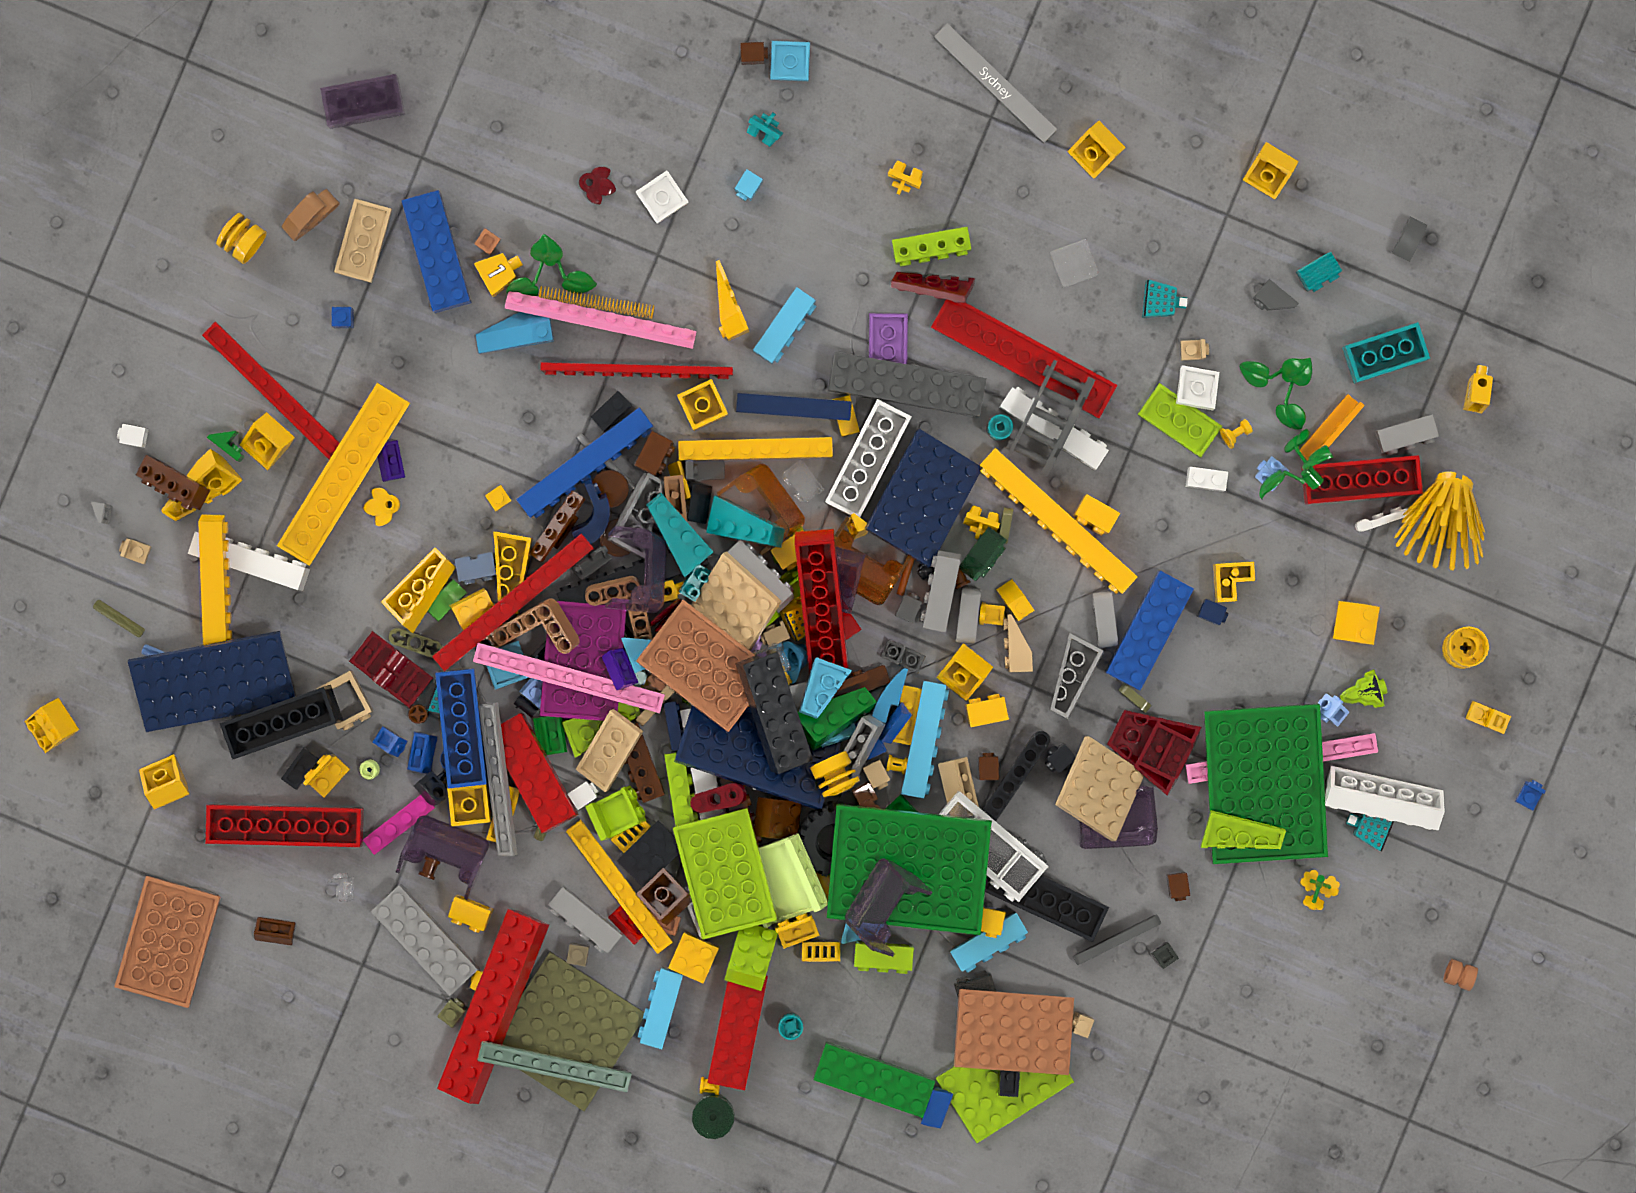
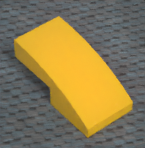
M1472 701L1465 719L1504 734L1511 716Z

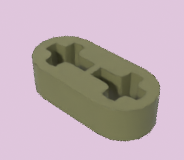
M1003 508L998 543H1008L1013 508Z
M1123 683L1118 689L1123 696L1144 713L1151 708L1152 705L1127 684Z

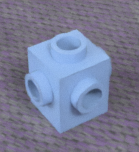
M1271 456L1267 462L1263 460L1256 468L1259 471L1255 478L1260 483H1263L1271 474L1278 470L1282 472H1289L1290 470Z
M1325 694L1318 702L1320 704L1321 720L1325 723L1330 721L1338 727L1349 714V711L1342 705L1343 701L1335 695L1332 698Z

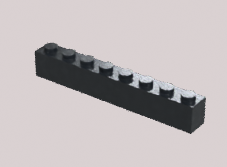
M668 550L669 554L663 556L661 553L652 555L649 561L644 562L641 559L632 562V567L625 568L624 565L615 568V573L607 575V572L598 574L595 580L589 581L587 578L583 581H578V586L572 588L571 585L561 587L557 596L559 601L587 603L585 591L588 586L634 576L639 580L641 588L682 573L671 551ZM708 558L700 564L702 566L709 565ZM633 582L628 583L626 586L628 590H634L637 587ZM610 587L607 592L614 595L618 592V589ZM592 591L588 596L591 599H596L599 597V593Z

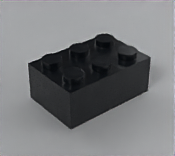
M658 820L617 862L644 887L662 868H665L679 855L675 835Z

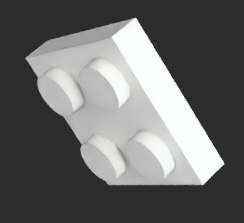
M665 171L636 191V194L657 224L689 203L668 171Z
M1182 365L1180 368L1176 404L1214 410L1220 372Z

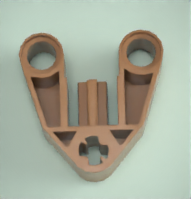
M328 189L323 190L318 195L313 191L296 206L281 227L293 241H297L333 212L340 203Z

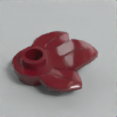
M596 167L591 173H585L579 179L580 188L586 192L587 199L594 204L600 205L602 196L611 195L616 192L615 185L607 179L611 172L609 168ZM587 179L592 181L591 186L586 184Z

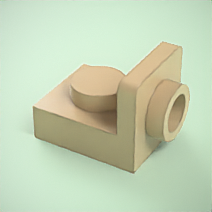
M1205 339L1180 341L1181 361L1204 360L1206 355H1209V344L1205 343Z
M127 538L120 545V556L145 565L151 546Z

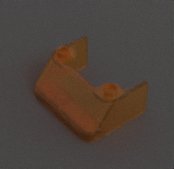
M765 464L756 465L717 492L718 496L721 497L735 486L742 493H750L757 488L778 517V520L774 523L785 529L783 541L804 526L805 517L771 469ZM767 546L762 551H760V554L762 556L765 555L767 552L773 549L774 546Z
M846 516L835 534L840 584L873 604L882 605L912 556L908 555L903 565L895 560H888L885 565H882L852 547L854 538L848 531L844 530L845 525L850 519Z

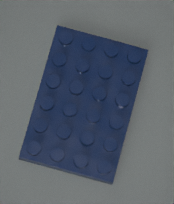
M917 429L871 515L865 530L926 567H931L933 555L937 556L938 550H940L982 468L928 433Z

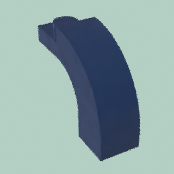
M589 479L584 481V484L593 503V511L585 522L571 527L574 538L582 533L587 541L592 544L603 534L608 525L610 507L606 493L598 495L601 493L598 484H593L592 480Z

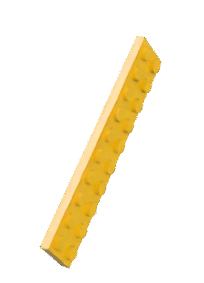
M377 382L277 544L279 548L307 565H311L410 402Z

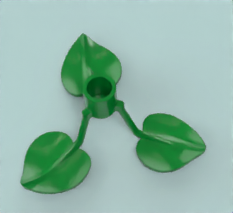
M543 234L530 250L531 256L535 260L540 261L535 279L531 282L530 279L525 277L518 278L507 286L506 293L511 291L537 296L539 288L535 284L538 281L544 263L547 266L558 264L564 279L562 287L568 292L571 291L574 294H577V292L578 294H581V292L585 293L595 288L597 283L589 274L582 271H574L566 276L561 264L563 256L561 247L550 237Z
M1311 358L1287 359L1284 361L1282 368L1272 375H1269V368L1262 363L1254 361L1240 363L1239 367L1244 378L1252 386L1265 387L1268 384V379H1273L1279 374H1282L1284 381L1290 382L1284 405L1280 404L1276 407V416L1285 426L1292 429H1302L1306 422L1305 412L1296 404H1288V400L1294 383L1298 386H1306L1312 378Z
M1306 428L1294 436L1285 445L1284 451L1289 453L1295 449L1304 463L1302 467L1304 470L1301 472L1302 478L1288 471L1282 472L1278 470L1262 483L1259 492L1260 498L1263 500V497L1278 486L1286 475L1300 481L1302 485L1306 482L1312 490L1319 487L1324 479L1313 466L1333 458L1327 445L1320 447L1306 461L1299 450V445L1308 439L1310 432Z

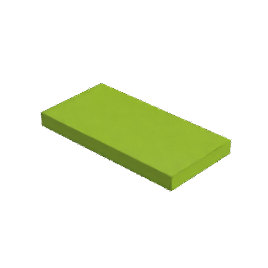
M1159 383L1137 415L1201 458L1222 428V425L1195 407L1176 404L1177 394Z

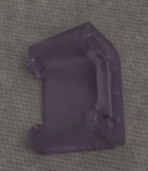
M1140 786L1136 790V796L1116 841L1107 839L1078 820L1080 847L1083 849L1148 846L1156 843L1158 825L1154 787Z

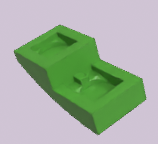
M453 579L438 594L427 612L439 622L451 610L449 605L461 600L467 592Z

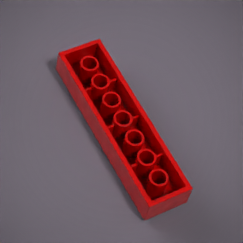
M834 529L795 532L794 543L809 672H811L816 657L849 669Z
M206 805L205 844L362 847L364 808Z

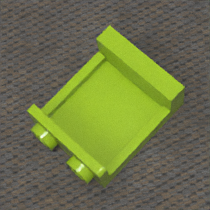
M631 786L623 787L621 790L585 806L600 841L609 840L646 821L645 811L639 805L637 793Z

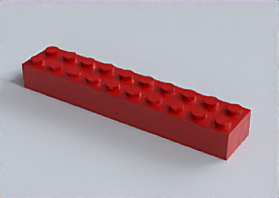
M507 910L438 1084V1090L469 1104H479L494 1064L477 1060L481 1042L503 1044L549 924L520 911Z

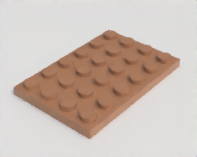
M682 600L636 662L727 732L730 731L749 706L735 663L755 656V654L686 601Z
M146 876L114 987L189 1008L221 896Z
M959 989L954 1067L1069 1075L1074 998Z

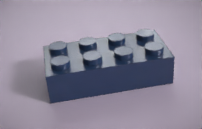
M676 701L664 703L672 751L678 750L684 731L683 727L680 726L682 722L681 715L678 714L680 706Z

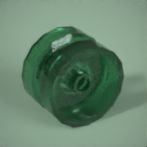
M710 1094L702 1097L697 1101L693 1109L692 1122L695 1130L699 1135L707 1139L724 1137L730 1132L734 1124L735 1112L733 1105L722 1095ZM711 1114H715V1115L717 1116V1118H715L714 1120H711V1119H710V1118H711L710 1115H711Z

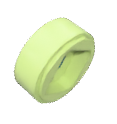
M369 759L360 765L359 770L363 778L371 780L378 776L380 767L376 761Z

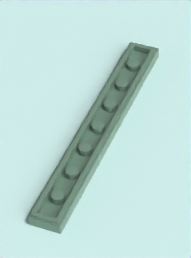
M486 1041L481 1042L477 1058L481 1062L623 1092L628 1091L632 1075L631 1072Z

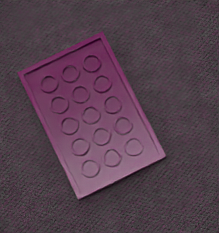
M557 601L577 633L579 644L569 653L563 654L557 650L547 633L544 661L611 679L602 656L610 650L623 648L621 638H624L626 606L602 604L592 606L588 603ZM545 681L542 683L540 716L604 721L610 710L615 709L618 712L617 701Z

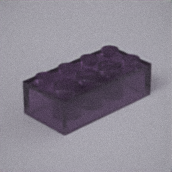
M396 74L320 88L326 122L330 129L405 115L399 79Z

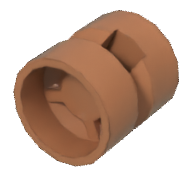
M1451 959L1447 965L1443 981L1453 986L1458 983L1461 989L1471 991L1477 978L1478 968L1471 965L1463 967L1462 962Z

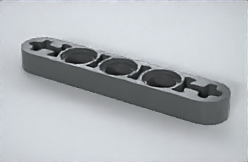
M1157 914L1075 954L1073 958L1077 965L1082 964L1160 925L1161 921Z

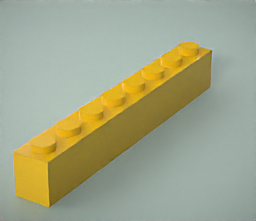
M832 437L678 441L679 461L833 458Z
M202 514L198 521L203 645L232 640V630H229L232 615L231 612H228V606L231 604V595L227 591V588H230V576H227L230 560L226 558V552L229 551V540H226L228 522H225V515Z

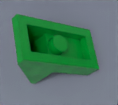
M231 431L208 435L207 438L236 461L241 462L244 458L240 447L234 443L232 446L230 445L239 432Z

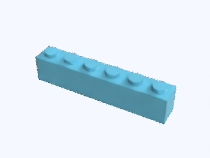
M923 681L901 791L903 795L923 799L925 795H929L931 784H928L927 781L928 776L933 775L934 765H931L932 757L936 758L938 746H935L936 738L940 739L942 727L938 726L940 719L943 720L945 708H942L943 700L947 701L949 694L946 685Z

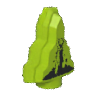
M1373 669L1364 673V677L1358 679L1355 686L1347 688L1340 695V699L1345 703L1354 704L1360 702L1364 706L1372 705L1374 708L1385 706L1383 695L1388 692L1384 679H1378Z

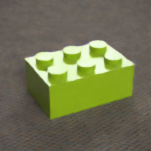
M761 926L739 930L724 980L761 991L778 933Z
M855 941L854 967H857L859 971H869V968H877V972L888 973L889 969L896 970V973L908 974V971H912L914 947L908 944Z

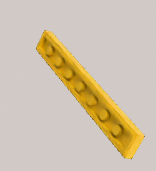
M579 820L567 829L566 833L655 952L659 954L672 944L673 941L646 905L636 895L637 893L584 822Z

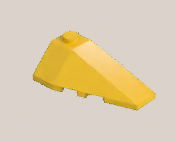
M720 260L716 261L720 322L722 325L719 327L722 337H727V340L730 341L749 333V328L737 304Z
M209 449L187 474V477L210 489L204 502L207 504L213 502L212 499L220 494L223 496L228 494L242 481V478L225 458L212 449ZM169 499L161 511L166 516L177 521L196 511V509L188 510L181 506V501L177 503Z

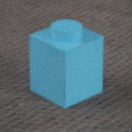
M746 169L734 188L737 192L736 196L744 201L747 199L751 201L763 183V179Z

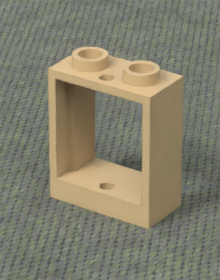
M349 671L321 686L331 685L334 690L350 681L365 710L347 720L336 723L335 726L338 730L343 728L346 731L354 726L353 722L359 719L361 722L371 717L370 713L374 712L353 671Z

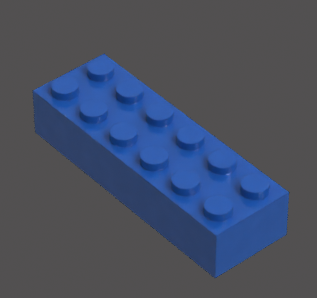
M437 190L401 200L432 311L438 313L470 304V295L440 191Z
M1158 571L1104 673L1140 691L1194 588L1162 571Z
M475 668L436 672L448 789L487 784Z

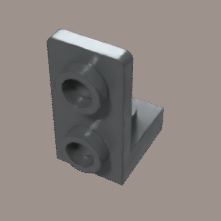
M686 460V480L725 479L724 460Z

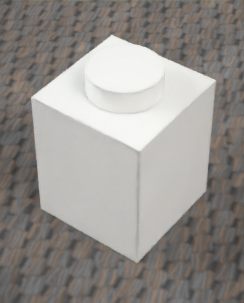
M122 424V428L118 430L117 439H120L119 443L145 448L149 429Z
M586 781L567 795L577 810L597 798L596 793L599 791L593 782L589 784Z

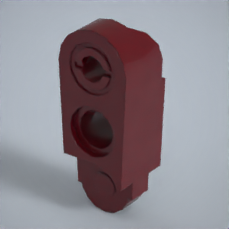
M732 782L694 794L695 796L691 799L690 804L692 809L699 813L734 807L745 802L746 790L742 784ZM732 791H734V792L736 793V797H735V798L732 797V793H731ZM715 794H718L720 796V803H717L715 801Z

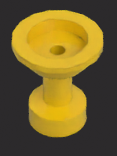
M1246 419L1242 420L1239 423L1240 427L1233 431L1224 428L1220 429L1221 437L1230 449L1234 448L1236 437L1243 433L1249 435L1253 432L1250 423Z

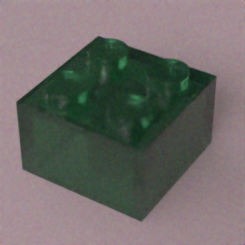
M988 527L963 559L959 569L974 581H977L980 576L984 578L1006 549L1003 545L1007 539Z

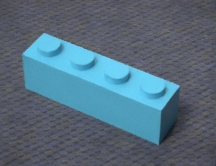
M796 287L753 349V352L771 364L774 361L778 363L784 354L781 351L785 345L789 347L795 337L792 335L796 330L800 331L806 323L803 319L807 314L811 315L817 307L814 305L816 300Z
M1014 912L1005 917L1002 935L992 938L985 936L986 932L981 931V935H975L949 951L960 970L969 972L977 967L975 964L982 960L984 963L993 958L992 954L996 951L1001 953L1009 948L1008 944L1013 941L1018 943L1025 939V934L1028 931L1018 914Z
M661 967L660 971H656L653 982L657 984L655 990L651 989L648 998L651 1001L650 1009H645L643 1019L646 1020L644 1027H640L638 1038H641V1044L659 1049L663 1048L683 978L682 974Z

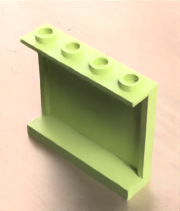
M799 833L758 847L777 916L776 921L763 924L764 928L813 910L814 912L820 911L828 905L826 895Z

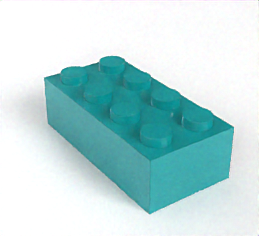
M1419 322L1346 345L1342 348L1354 384L1430 359Z

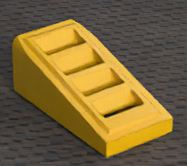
M645 821L640 824L644 828L642 831L637 826L633 827L639 833L637 836L630 829L626 832L633 838L632 841L623 833L613 837L611 841L625 853L652 826ZM619 837L628 844L626 847L618 840Z
M803 941L802 961H840V942ZM808 946H812V957H808ZM816 946H819V957H815ZM823 946H827V957H823ZM831 946H835V957H831Z

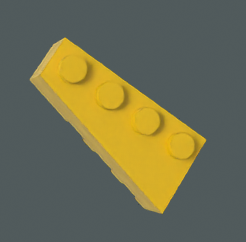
M493 531L498 601L526 579L530 558L529 552L533 542L532 538Z
M434 548L381 603L405 628L414 633L456 567L437 548Z

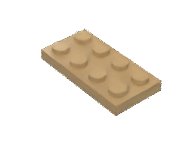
M354 199L334 273L372 283L392 213L391 208Z
M615 709L610 710L576 770L604 792H607L643 731Z

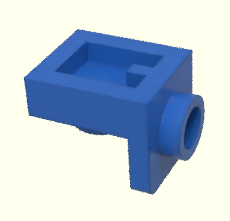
M382 726L372 743L387 753L399 757L405 749L407 740Z
M1534 780L1532 782L1525 781L1515 802L1533 811L1541 795L1545 794L1546 790L1542 789V784Z

